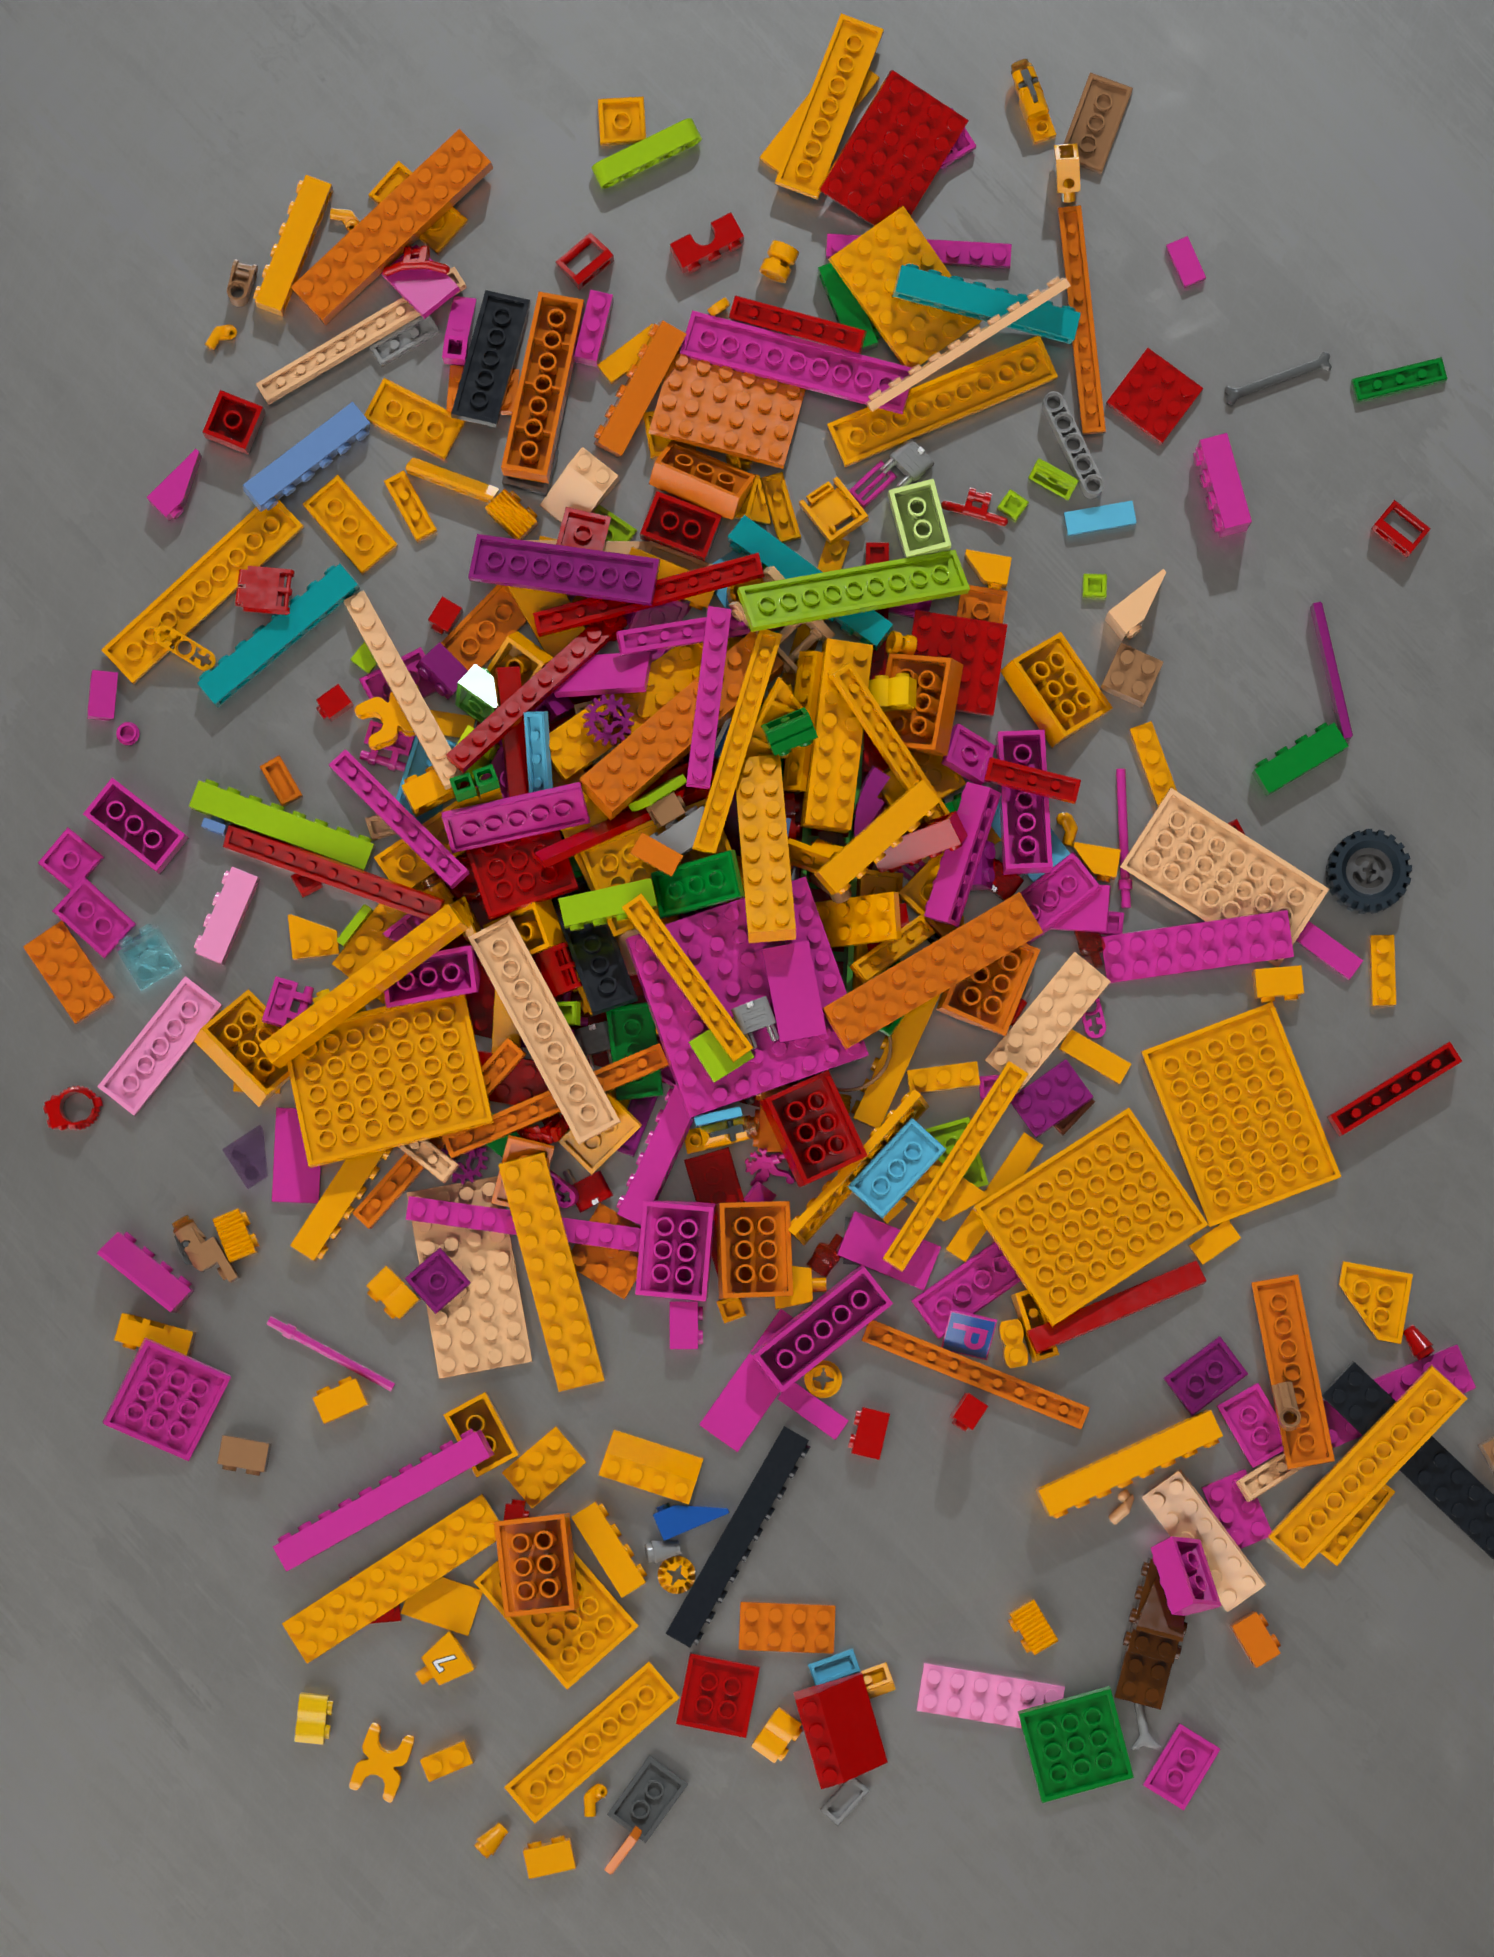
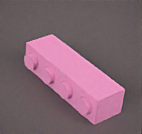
M231 867L230 871L225 872L221 882L224 884L221 893H216L212 903L215 906L212 914L208 913L203 926L206 929L203 936L199 935L195 942L194 948L197 949L195 952L197 955L223 966L225 965L260 882L258 877Z

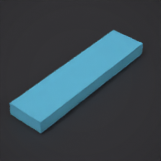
M548 711L524 712L529 793L553 788Z

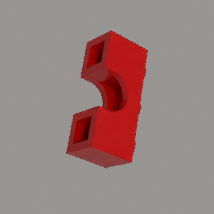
M731 212L711 222V230L715 238L710 244L700 245L696 243L691 234L670 244V251L683 274L688 271L693 273L701 268V264L707 261L710 263L721 258L722 253L728 250L733 252L742 246L741 243L744 242V235Z
M964 1393L949 1417L954 1419L952 1424L962 1431L967 1429L973 1430L985 1413L988 1405L970 1393Z

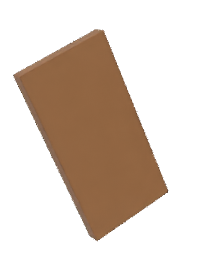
M1091 72L1064 144L1077 143L1080 167L1102 174L1133 88Z

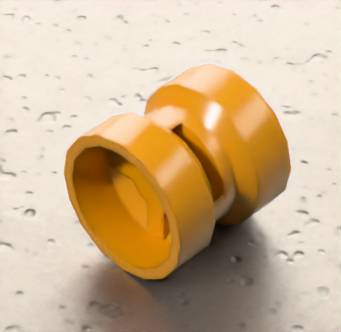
M891 631L886 641L887 653L914 655L916 651L917 638L908 634L903 636L901 632Z

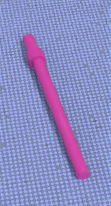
M1116 769L1121 865L1129 853L1125 769ZM1120 867L1118 889L1121 890L1122 908H1131L1130 890L1133 889L1132 879H1130V873Z
M272 1316L269 1318L266 1325L281 1332L285 1338L289 1340L292 1338L388 1391H392L395 1385L394 1382L297 1331V1327L290 1323L286 1325Z

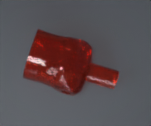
M1074 931L1081 956H1091L1094 968L1102 967L1103 962L1099 953L1106 946L1100 932Z
M835 1234L829 1245L823 1242L819 1243L806 1265L824 1278H827L831 1270L841 1259L836 1254L843 1237Z

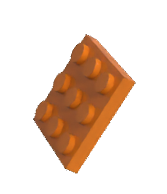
M599 1203L589 1220L592 1222L641 1228L602 1203ZM575 1243L571 1252L576 1271L625 1300L637 1280L639 1252Z

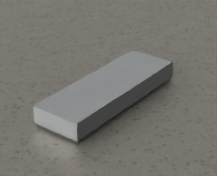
M431 315L426 319L420 316L372 344L369 348L382 368L438 335L441 331Z

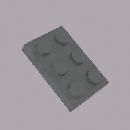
M649 1755L607 1815L630 1832L637 1826L642 1830L639 1839L646 1843L688 1783Z

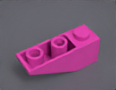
M453 297L442 353L444 364L465 365L472 338L476 298Z

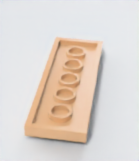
M1074 952L985 1061L1000 1073L1008 1061L1029 1073L1019 1088L1022 1090L1111 981Z
M1181 1469L1142 1496V1499L1171 1537L1200 1539L1221 1605L1227 1612L1265 1587V1581Z

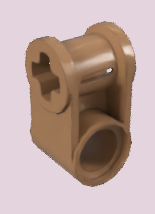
M234 260L227 286V294L233 306L243 307L248 303L256 281L258 265L254 264L251 266L239 263V260ZM237 290L244 291V294L239 298L232 296Z

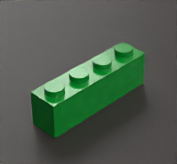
M828 263L818 267L819 278L837 323L867 331L861 354L877 348V340L880 339L878 330L875 326H871L869 317L833 265Z
M1326 722L1314 729L1316 733L1308 737L1305 734L1294 741L1296 745L1288 749L1285 746L1275 752V758L1270 761L1265 758L1255 764L1256 769L1252 774L1266 797L1344 751L1349 746L1335 723L1329 726Z

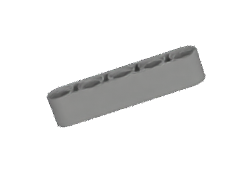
M1049 392L1044 397L1042 403L1043 412L1074 477L1079 480L1078 485L1083 495L1088 499H1096L1103 491V478L1064 397L1059 392ZM1054 399L1059 403V407L1055 409L1050 408L1047 405V401ZM1065 420L1068 422L1069 427L1061 429L1057 426V422ZM1076 441L1079 444V448L1071 450L1068 448L1067 442ZM1084 461L1089 465V469L1082 471L1077 467V463ZM1095 482L1099 486V490L1090 491L1087 488V484Z

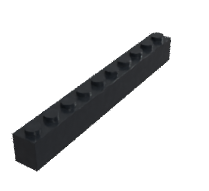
M785 1426L783 1427L666 1631L668 1636L691 1648L692 1644L698 1645L704 1634L700 1630L704 1623L710 1624L716 1613L712 1609L716 1602L722 1603L728 1592L724 1588L728 1581L733 1583L739 1573L736 1567L740 1560L745 1562L751 1550L748 1546L752 1540L757 1542L763 1531L760 1525L764 1519L769 1521L775 1510V1508L771 1507L776 1498L781 1500L787 1489L783 1486L787 1478L792 1480L799 1468L795 1465L799 1457L804 1459L810 1449V1446L807 1445L808 1439Z

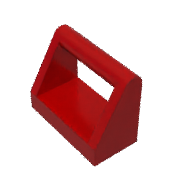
M589 233L555 263L580 291L614 262V255L592 233ZM593 243L601 254L577 275L574 274L566 265Z
M1394 500L1371 529L1405 557H1408L1431 528ZM1392 510L1421 532L1414 543L1384 521Z

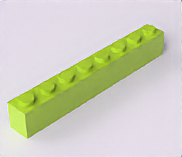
M206 779L205 782L198 780L189 804L192 810L211 817H218L230 824H235L367 872L376 848L375 844L371 843V838L360 834L358 838L349 835L350 831L337 826L335 830L327 827L329 823L315 819L313 822L307 820V815L293 811L291 814L285 812V807L271 803V806L263 804V799L249 795V798L241 796V791L228 787L227 790L219 788V783Z

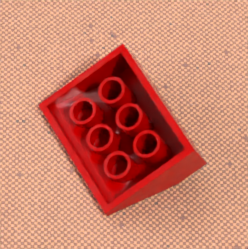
M829 1070L759 1101L798 1187L805 1186L868 1156Z
M862 1672L793 1692L821 1789L845 1783L888 1763Z

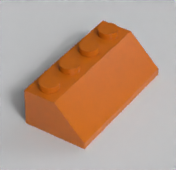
M671 440L654 462L649 485L673 494L682 500L694 503L703 509L722 515L723 518L734 520L741 510L756 476Z

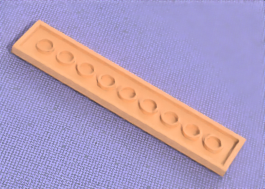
M510 915L468 937L577 1143L580 1145L621 1123Z

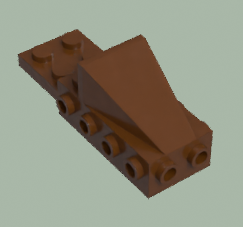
M1148 1557L1147 1562H1143L1141 1568L1142 1584L1137 1585L1134 1598L1137 1599L1136 1607L1131 1609L1129 1615V1622H1132L1130 1631L1125 1632L1123 1639L1126 1651L1114 1697L1161 1710L1172 1664H1174L1175 1659H1179L1182 1646L1178 1644L1183 1642L1188 1622H1184L1186 1616L1171 1614L1167 1606L1164 1589L1160 1584L1157 1567L1153 1562V1558Z

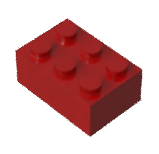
M656 491L641 529L640 539L647 542L653 541L706 562L720 528L722 515Z

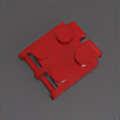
M248 566V570L240 569L237 584L239 588H237L235 606L243 607V611L289 615V596L292 595L291 579L294 577L295 571L292 569ZM285 577H287L286 588L284 587ZM283 596H285V598H284V606H282Z
M567 942L560 943L532 956L554 998L582 987V983L578 981L574 970L575 963L571 961L567 947L569 945Z

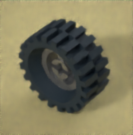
M1365 829L1362 832L1359 830L1345 837L1337 844L1333 852L1330 853L1329 863L1326 865L1325 872H1328L1326 883L1330 884L1331 889L1329 891L1332 896H1337V902L1340 905L1344 903L1348 906V910H1357L1359 914H1366L1367 912L1374 914L1389 908L1407 891L1406 887L1411 882L1409 874L1412 872V865L1408 864V860L1411 858L1409 853H1404L1403 848L1405 846L1402 842L1398 844L1394 841L1396 837L1392 834L1387 836L1384 834L1385 831L1382 830L1377 832L1372 831V829ZM1369 856L1380 862L1383 871L1380 870L1376 862H1373L1369 868V871L1373 874L1367 879V884L1379 879L1380 885L1378 887L1364 888L1355 882L1353 874L1356 875L1359 882L1365 881L1366 873L1363 870L1368 867L1369 861H1365L1357 866L1355 864L1357 858Z

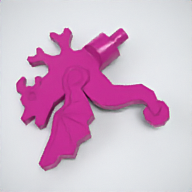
M759 1148V1152L762 1155L757 1154L756 1151L750 1153V1157H755L756 1160L752 1159L750 1162L749 1158L745 1159L746 1173L750 1172L753 1175L757 1171L756 1176L750 1182V1186H753L756 1181L761 1184L767 1182L770 1173L774 1176L787 1177L786 1182L788 1184L794 1183L795 1179L789 1171L779 1169L776 1166L785 1158L784 1154L778 1152L767 1156V1148Z

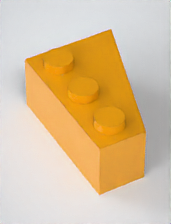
M122 1313L114 1340L122 1342V1347L136 1350L137 1347L141 1346L146 1337L190 1357L196 1332L129 1313Z

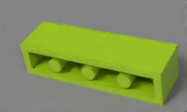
M651 878L558 898L565 929L570 928V931L584 929V924L589 923L599 926L608 923L607 919L615 917L617 921L629 919L622 910V907L641 893L652 909L658 908Z

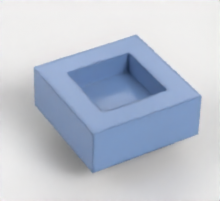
M212 816L211 819L204 817L201 825L203 829L222 836H226L228 829L227 825H224L225 820Z

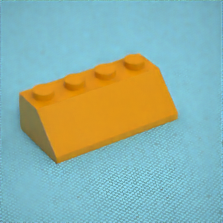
M613 1430L599 1476L689 1505L704 1458Z

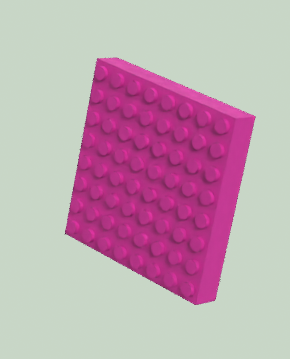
M806 876L792 881L796 924L795 940L749 943L745 897L665 925L735 1023L736 1021L731 1009L764 996L767 997L773 1012L762 949L809 940L822 1008L847 994ZM641 934L628 937L625 940L688 1119L869 1055L864 1040L845 1050L823 1012L827 1034L780 1043L779 1039L771 1041L766 1027L752 1032L757 1044L756 1049L753 1047V1050H750L754 1058L713 1083L689 1045L691 1040L703 1034L709 1028Z

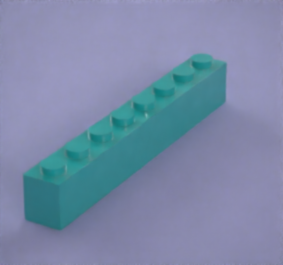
M906 264V266L902 265L900 267L892 297L985 322L997 314L1000 317L1008 313L1007 308L1018 301L1022 304L1028 300L1026 294L1012 295L1003 288H995V290L986 288L987 285L981 282H973V284L964 282V279L959 276H951L949 278L942 276V273L936 270H928V272L919 270V266L914 264ZM1046 301L1007 327L1071 344L1075 340L1081 313L1076 312V309L1073 307L1062 306L1061 308L1053 306L1051 301Z
M745 515L727 536L730 543L729 547L738 554L743 552L747 556L759 553L762 567L766 569L767 567L774 566L785 579L823 573ZM875 610L827 619L830 622L835 620L842 625L840 629L849 636L854 634L860 639L859 643L873 645V649L876 651L893 630V624Z
M341 564L329 567L324 572L325 576L320 581L314 580L307 586V591L302 596L296 595L289 601L290 606H288L290 608L289 615L273 614L270 618L272 621L266 626L260 625L252 633L253 637L248 641L242 640L236 645L235 652L230 656H223L217 662V667L212 671L210 669L205 671L199 677L200 681L197 684L217 708L338 608L344 599L351 597L360 589L356 581Z

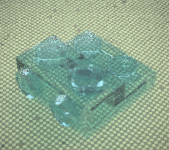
M151 923L141 927L138 930L140 934L132 938L128 935L118 942L119 946L116 947L119 956L140 990L145 989L182 967L158 925L152 926Z

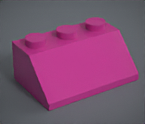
M1172 1536L1151 1547L1153 1562L1157 1567L1160 1584L1164 1589L1167 1606L1172 1615L1187 1616L1222 1606L1200 1539Z

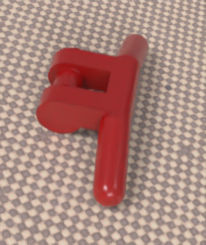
M405 246L403 261L385 267L382 272L384 276H390L403 270L428 269L447 274L450 272V267L446 264L429 260V246H421L420 248Z
M970 487L965 505L946 500L941 503V508L944 510L967 515L1000 526L1008 524L1006 517L987 512L992 493L985 492L983 494L976 492L977 489ZM973 500L981 502V508L972 506Z

